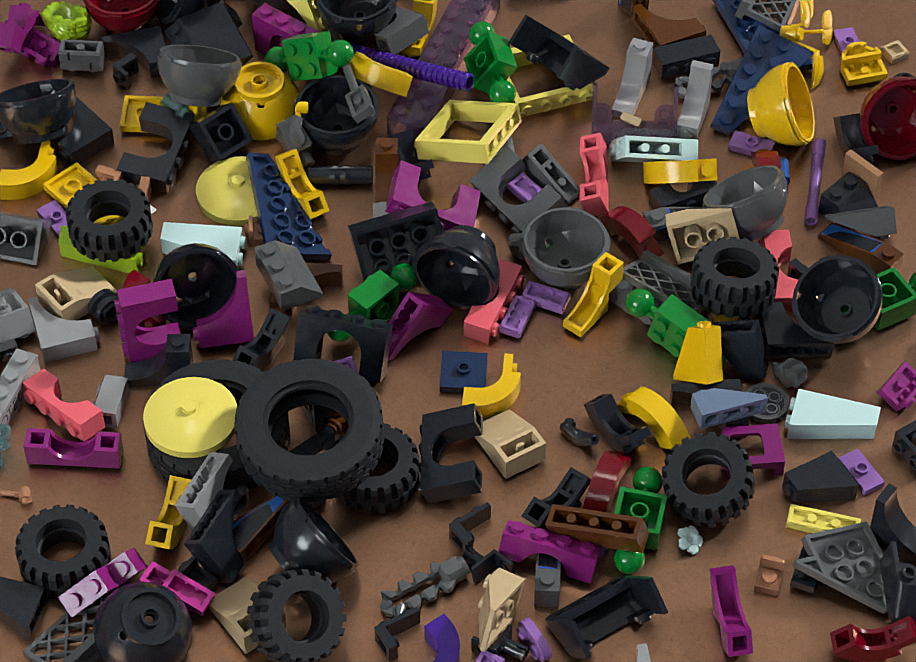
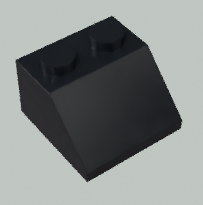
M848 172L821 194L819 213L825 216L827 214L878 207L866 183Z

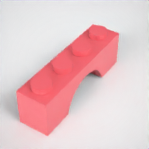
M601 133L580 137V155L585 170V184L580 185V203L584 211L593 216L609 212L608 147Z
M789 229L774 230L763 236L762 240H758L762 248L766 247L774 255L779 266L790 261L792 243ZM779 269L776 296L773 302H782L786 312H793L792 298L798 280L786 276Z
M499 258L500 281L496 292L497 297L488 304L472 306L464 320V336L489 344L493 336H497L500 322L503 320L508 306L512 303L515 295H517V289L522 288L525 276L522 275L523 266Z
M42 369L22 382L25 400L39 408L42 414L51 417L57 425H62L72 436H76L84 442L105 428L102 410L90 401L68 403L59 400L62 396L59 380L47 370Z

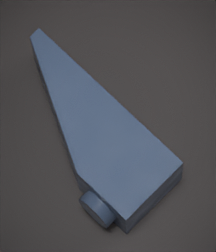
M712 388L693 393L690 408L700 429L764 413L766 412L768 397L766 394Z

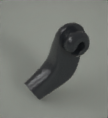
M566 418L560 424L562 434L578 446H593L599 442L597 434L576 428V422L572 418Z

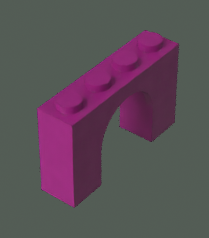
M267 3L261 5L252 14L255 50L264 55L273 47H283V37L287 39L298 34L320 32Z
M402 160L393 172L385 212L393 213L426 203L418 192L420 167ZM460 184L452 197L450 209H437L443 231L450 230L459 225L474 227L481 191Z
M172 279L117 290L118 299L114 300L118 314L119 328H122L119 329L121 342H126L121 343L124 357L129 356L130 363L143 361L157 355L166 344L167 334H181L178 322L152 328L138 326L139 323L151 316L178 311Z

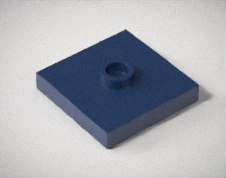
M442 351L440 392L463 393L464 387L485 388L488 353Z

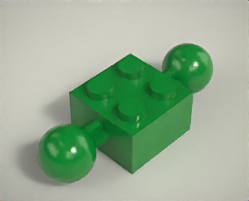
M485 21L476 22L469 30V39L475 46L463 58L468 73H471L474 77L473 88L488 93L492 102L512 103L516 96V90L507 79L518 67L508 43V38L495 34V30L490 23Z
M329 31L298 34L282 40L283 47L271 48L265 55V62L276 65L282 72L289 69L291 81L320 79L338 73L337 67H344L350 64L354 57V50L351 44L345 40H335L332 42Z
M402 263L395 266L391 271L390 277L381 270L368 276L362 284L349 292V313L346 315L359 314L364 316L365 319H382L386 323L390 321L400 305L399 291H410L418 283L412 265ZM339 330L327 333L332 340L337 342L346 341L352 336Z
M895 267L877 274L883 292L881 314L874 325L878 331L916 314V272L910 277L909 283L906 282ZM849 307L843 308L842 313L848 312Z
M634 289L626 297L625 305L631 315L635 317L647 316L652 319L647 335L655 343L660 344L670 354L678 358L688 327L697 326V322L708 321L673 294L659 308L654 305L652 294L645 289ZM722 354V366H723V365L726 363V360H727V359H726V357Z
M646 466L635 472L632 480L634 489L620 487L614 514L643 518L649 530L645 548L657 550L666 514L667 495L657 494L663 485V478L660 472L653 467ZM617 549L614 554V563L622 573L634 574L642 569L645 563L644 552L637 553Z

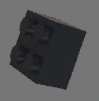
M233 103L220 106L189 126L210 163L224 159L253 140Z

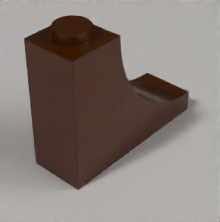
M641 3L633 6V22L645 39L653 43V50L655 47L706 36V29L697 18L687 20L666 19L651 13Z
M376 137L375 203L387 202L393 172L398 166V138Z
M306 263L320 289L330 286H342V265ZM271 293L269 300L270 309L272 307L281 311ZM296 307L281 312L293 317Z

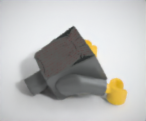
M298 102L295 106V115L277 124L276 139L285 152L297 149L304 168H308V166H312L315 163L311 155L313 144L302 127L303 118L301 114L308 113V102Z

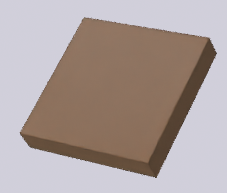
M849 150L845 153L841 177L850 172L864 181L877 203L883 172L854 151Z

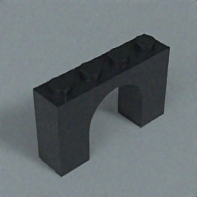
M146 102L139 117L141 131L166 137L172 142V146L165 154L155 158H146L124 152L117 170L122 171L123 179L128 184L139 185L141 176L150 177L152 190L168 193L170 186L175 184L177 170L181 169L183 165L184 153L190 149V139L194 134L189 126L195 122V115Z
M317 305L305 306L298 315L293 361L313 358L321 359L324 335L330 331H344L352 335L360 346V376H363L366 380L380 383L386 376L393 324H388L382 319H365L364 316L359 314L346 315L342 314L339 310H323Z
M475 403L423 414L422 424L419 427L422 442L419 444V452L421 454L419 472L421 478L420 482H418V490L420 495H423L430 504L482 493V472L474 460L453 465L439 464L442 452L453 442L483 435V416Z

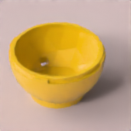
M252 62L241 67L236 83L221 98L220 106L233 103L253 140H271L276 138L277 124L295 115L294 105L300 91L295 83L291 81V78L276 65L268 62ZM257 105H260V106L265 105V106H264V108H258Z
M786 62L774 67L760 79L756 87L748 91L747 104L752 126L761 138L768 137L777 143L787 146L806 145L814 137L815 120L812 101L805 79L793 62Z

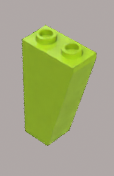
M61 225L58 242L62 257L128 274L133 269L138 272V267L143 264V254L141 251L136 255L134 253L131 254V257L128 259H118L117 262H112V260L100 262L96 258L95 260L89 259L86 254H80L73 247L67 225Z

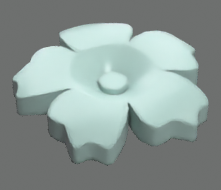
M690 525L688 528L678 529L677 535L681 537L678 540V547L681 550L687 549V552L692 555L698 553L699 547L702 546L703 538L698 535L699 532L694 526Z

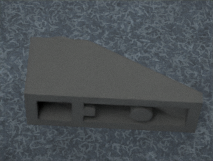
M542 143L522 159L527 168L524 170L526 175L542 188L547 184L550 185L563 198L566 205H569L580 195V187Z
M891 206L825 215L826 220L875 236L877 239H888L890 234H897L895 209Z

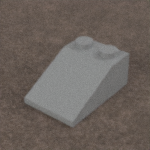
M13 287L0 291V343L16 338H26L32 332H35L36 329L29 307Z

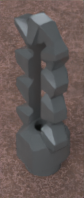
M742 58L730 62H722L719 68L713 67L712 79L720 74H726L723 78L711 83V88L716 93L721 92L725 82L730 85ZM681 76L675 78V85L673 87L675 97L685 98L687 91L685 87L688 86L689 77Z
M454 556L443 563L432 562L430 564L431 574L417 571L413 574V583L401 580L398 582V591H381L382 601L379 605L380 610L384 616L396 617L405 610H411L415 607L420 609L424 600L428 602L435 601L439 591L452 592L455 585L464 580L465 576L470 573L467 563L461 556L458 558ZM437 576L440 577L441 581L437 585H432L422 591L421 594H416L405 603H400L394 608L392 603L394 600H399L403 595L410 591H415L422 584L433 581Z

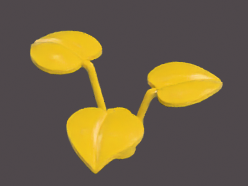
M799 0L801 23L782 25L780 36L814 52L812 79L809 89H813L823 79L824 59L823 56H820L819 50L799 43V41L803 40L804 34L822 33L823 44L830 45L833 39L832 14L830 10L824 11L822 29L804 30L800 27H809L810 19L813 17L814 1Z

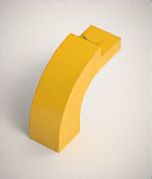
M413 0L412 11L424 15L427 20L429 33L400 51V53H406L410 57H424L434 28L438 0Z
M356 52L350 65L356 79L406 97L413 78L410 74L380 64L363 53Z
M51 140L41 142L38 158L32 165L18 170L1 169L0 200H19L34 196L44 190L43 184L57 175L55 148H52Z
M292 149L275 156L281 172L280 177L284 183H288L291 188L290 193L294 198L298 199L308 217L312 219L328 212L329 208L323 191L315 189L310 183L297 149Z
M716 158L643 162L644 183H683L717 180Z
M504 353L502 376L495 384L485 388L464 387L462 406L475 403L483 419H488L505 412L513 405L521 387V372H517L518 363H513V354Z
M641 386L634 392L624 394L622 400L616 403L621 413L636 415L650 427L660 448L672 449L675 444L680 446L682 439L687 436L690 438L677 412L664 398L649 388Z
M170 475L161 513L156 521L150 520L146 545L165 549H173L177 546L187 524L175 504L191 482V479Z

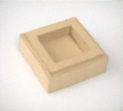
M899 40L881 46L882 54L891 64L909 58L910 52Z
M622 112L620 117L622 121L641 130L644 129L646 122L643 119L627 112Z

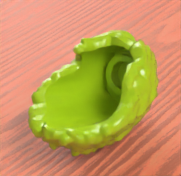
M65 1L59 3L51 2L40 13L44 24L52 36L59 42L62 39L85 40L91 32V16L86 7L80 4L71 5Z

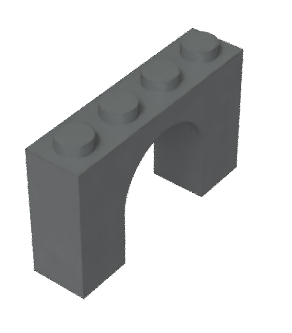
M397 6L390 22L384 29L374 34L379 51L396 55L429 33L427 20L423 14ZM342 37V39H344V40H346V41H349V42H352V43H356V42H354V41H350V40H347V39H345V38Z
M507 146L469 181L474 189L481 191L479 199L483 197L486 200V206L492 212L496 210L499 213L498 217L504 224L510 223L513 226L511 229L514 233H523L524 228L530 221L542 212L567 206L563 198L548 184L524 204L510 205L505 203L503 196L508 183L527 169L521 158Z

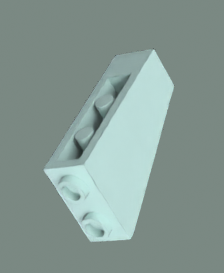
M625 135L611 140L608 152L609 156H611V162L698 159V140Z
M163 222L160 237L162 253L168 254L173 249L190 243H203L217 247L225 252L236 264L237 268L243 265V253L241 251L246 249V236L242 234V227Z
M798 389L797 396L791 398L789 410L793 412L792 415L787 414L784 428L788 429L787 438L874 439L881 407Z

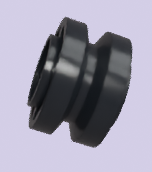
M111 289L98 291L89 301L88 312L96 317L101 324L105 325L117 319L118 315L114 303L118 296Z

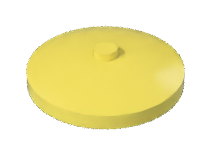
M246 156L222 159L203 171L196 184V198L199 208L208 218L224 225L245 226V224H249V216L253 215L254 223L259 222Z
M201 377L177 379L160 387L149 398L143 414L145 431L151 443L168 455L180 458L206 456L210 452H215L222 448L233 437L235 433L234 422L237 403L231 392L216 381Z

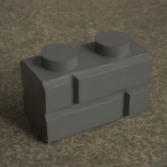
M61 40L58 53L61 69L70 71H103L105 62L103 41Z

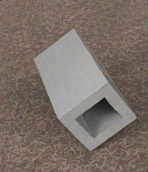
M105 375L103 383L98 385L97 400L93 401L92 404L102 410L105 426L118 428L130 393L128 378L117 375Z

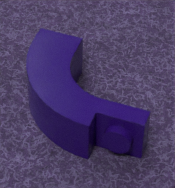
M442 614L424 626V639L437 654L433 662H460L458 632L450 619L445 614Z

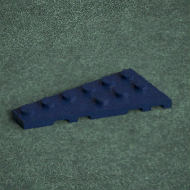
M712 0L744 54L758 25L780 35L779 31L745 14L742 19L734 16L742 0ZM810 58L799 70L803 72L813 69V59Z
M758 25L710 127L727 136L732 134L749 117L747 104L749 89L756 87L760 79L774 67L786 62H793L800 68L814 53Z
M248 153L246 161L263 243L276 240L297 247L304 260H330L332 253L322 244V237L320 234H316L312 228L310 218L298 199L294 198L290 193L291 188L280 177L281 172L271 156L267 153Z

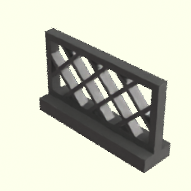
M742 0L734 16L742 19L745 14L780 32L781 26L786 24L796 0H778L774 2L773 0H766V2ZM777 7H782L784 11L780 12ZM766 8H771L773 12H768ZM752 9H759L761 13H758ZM772 18H777L780 23L774 21Z
M645 250L642 252L640 259L623 267V280L637 288L649 291L653 297L663 303L673 294L698 313L706 310L703 308V304L700 305L691 292V274L654 253Z
M106 595L99 599L100 606L103 603V601L107 598ZM100 606L87 607L76 616L83 615L82 622L70 623L73 617L66 612L23 651L24 656L33 662H51V660L64 658L62 662H96L101 655L96 647L93 633L87 634V628L93 627L94 620L87 621V614L97 613ZM82 628V635L69 637L70 630ZM65 631V638L52 639L56 632ZM123 631L119 633L120 638L124 636ZM82 642L75 650H69V644ZM64 645V651L52 653V646ZM47 647V654H34L39 648Z

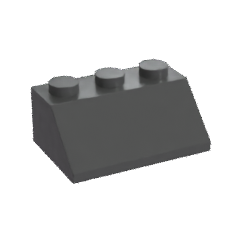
M0 211V259L38 265L48 244L51 221Z
M276 240L254 247L256 266L281 311L323 297V292L297 247Z

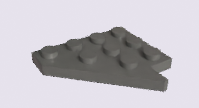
M867 521L803 536L801 541L809 557L795 560L793 563L795 569L881 613H888L880 568V560L883 553Z

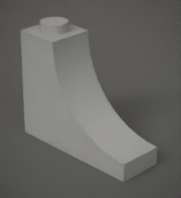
M637 38L632 39L627 50L623 77L611 115L621 117L623 111L634 115L651 76L652 42Z
M696 60L692 61L687 91L677 123L676 138L698 139L709 110L713 64Z
M37 297L28 298L44 363L98 350L96 342L100 340L98 328L92 326L90 319L77 321L58 318L47 312L40 305Z
M210 452L175 504L191 531L219 490H223L225 476L233 461L229 454Z

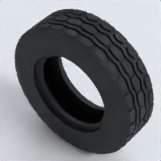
M314 358L285 362V364L271 368L268 372L266 371L259 376L256 381H253L238 403L239 406L236 409L234 423L237 448L242 465L257 485L282 499L291 500L292 498L300 497L306 502H319L342 496L344 493H348L356 488L358 484H361L369 477V473L373 472L381 457L384 445V424L378 396L373 387H371V384L363 376L340 363ZM305 405H320L331 408L338 412L349 425L344 438L335 447L316 455H297L282 449L272 439L271 432L276 422L285 413Z
M205 360L187 365L173 372L155 388L152 394L171 381L186 377H201L216 381L226 387L235 398L238 407V403L242 395L246 393V389L265 372L236 360ZM288 412L276 422L271 432V437L275 443L286 451L290 443ZM144 427L148 455L157 472L164 479H167V482H169L170 475L192 480L208 455L197 458H180L168 455L151 443ZM237 444L215 451L216 453L229 454L233 460L225 476L223 490L236 489L239 484L247 486L248 490L256 487L257 484L253 481V478H250L242 465Z

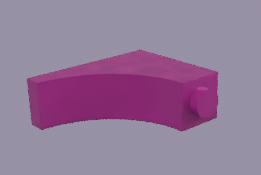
M245 270L236 271L235 288L228 302L216 313L196 320L197 327L193 328L194 341H199L200 348L250 342L254 339Z
M408 291L388 323L393 324L388 360H394L400 350L418 334L430 328L441 327L452 311V308L438 296Z

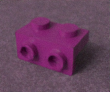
M32 27L21 46L20 53L28 58H31L32 55L35 56V62L44 67L49 64L55 68L59 61L60 42Z
M907 361L903 362L877 392L896 412L903 407L908 409L916 401L914 398L916 395V370Z

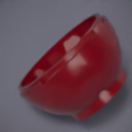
M83 0L84 6L92 19L113 35L147 28L151 20L158 13L162 0Z
M898 76L888 78L871 89L864 99L860 111V129L868 145H878L880 156L895 160H907L916 155V78ZM914 87L915 90L911 91L909 88ZM894 105V109L889 111L890 107Z

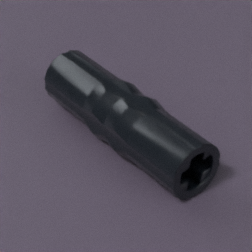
M308 166V179L311 184H373V166Z

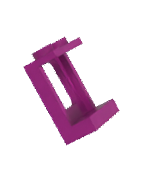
M778 424L722 428V434L729 436V439L731 437L759 436L762 441L764 454L761 456H749L752 469L773 468L774 476L784 474L785 457ZM721 466L722 470H726L727 479H730V472Z

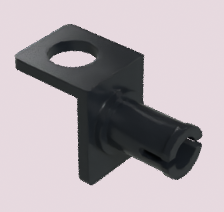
M469 547L463 553L462 558L472 565L471 573L473 582L476 585L498 568L515 574L513 562L495 549L485 557L473 547ZM502 562H504V563L506 564V566L508 567L509 570H507V569L504 567V565L502 564Z
M508 624L496 645L491 644L487 650L498 656L506 653L524 662L530 647L511 639L512 625ZM473 636L471 639V650L479 655L481 652L478 646L480 641L478 637Z

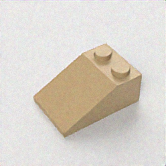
M732 208L685 209L665 214L666 226L677 264L693 261L698 250L712 240L717 241L718 238L723 237L725 239H730V237L740 239Z
M498 568L492 575L489 574L486 577L483 585L486 588L485 594L481 597L478 608L481 609L478 617L480 650L484 652L500 636L508 624H511L515 619L525 581L524 578L501 568Z

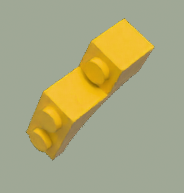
M605 252L592 265L590 278L581 298L571 313L563 320L564 328L582 337L608 311L609 293L623 279L624 262Z

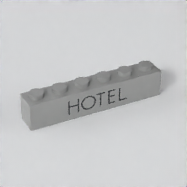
M16 348L0 375V441L25 399L22 382L41 371L37 354Z

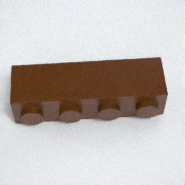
M552 504L545 524L548 532L566 535L582 542H590L599 547L643 553L649 535L645 521L640 517Z

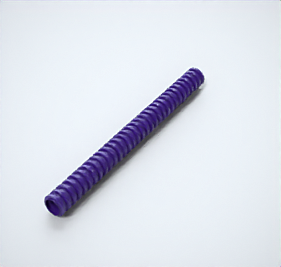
M350 43L354 54L356 52L363 53L380 64L407 72L414 79L424 80L437 85L441 84L442 86L452 87L453 89L465 92L470 91L473 86L474 77L471 73Z

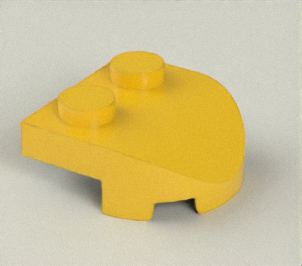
M853 42L846 46L841 56L840 71L847 86L887 79L888 72L881 60L882 52L878 47L872 48L867 46L866 42Z

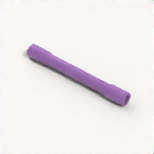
M817 138L813 141L809 194L804 219L807 225H815L818 221V202L826 141L822 138Z

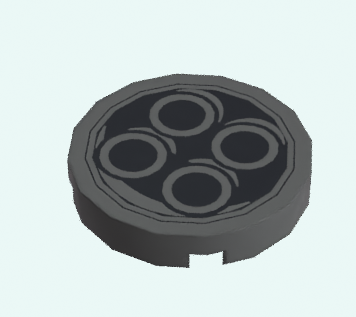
M759 383L746 390L749 393L766 394L768 397L766 412L749 416L751 420L761 424L776 423V420H782L786 416L789 408V398L779 386L770 383Z

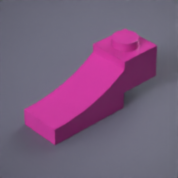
M153 561L139 579V582H154L166 586L180 597L187 609L200 616L204 614L215 598V593L175 569L170 572Z

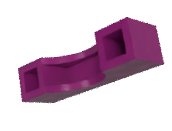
M27 428L24 442L27 464L120 468L124 450L121 433L97 432L90 440L75 442L57 436L51 429Z
M508 520L502 534L498 552L507 559L520 563L531 554H548L562 563L567 577L591 583L601 547L590 542L572 539L566 535L548 532L542 528L531 527L518 521Z

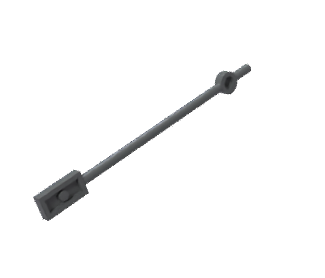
M328 25L332 40H341L339 33ZM348 64L342 67L351 92L345 95L353 119L359 123L369 118L375 110L367 89L363 84L358 86L351 65Z

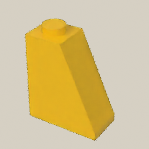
M710 321L697 322V326L688 327L673 374V380L700 384L723 381L721 326L711 325Z

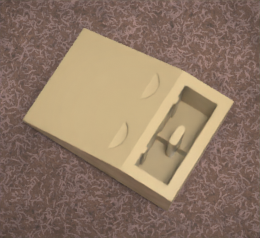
M94 267L53 273L35 284L39 303L50 314L66 320H78L88 314L89 301L102 289H111L116 296L118 295L117 290Z
M510 409L483 421V435L475 437L505 479L546 460V442L534 426Z
M246 577L216 594L208 606L245 654L259 645L258 642H252L250 637L253 634L252 628L247 627V621H250V614H247L248 606L253 605V601L250 598L253 592H259L257 585ZM282 610V623L286 630V616Z

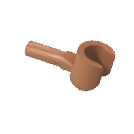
M22 486L19 490L15 491L0 490V496L19 497L21 504L32 503L33 494L30 493V489L27 486Z

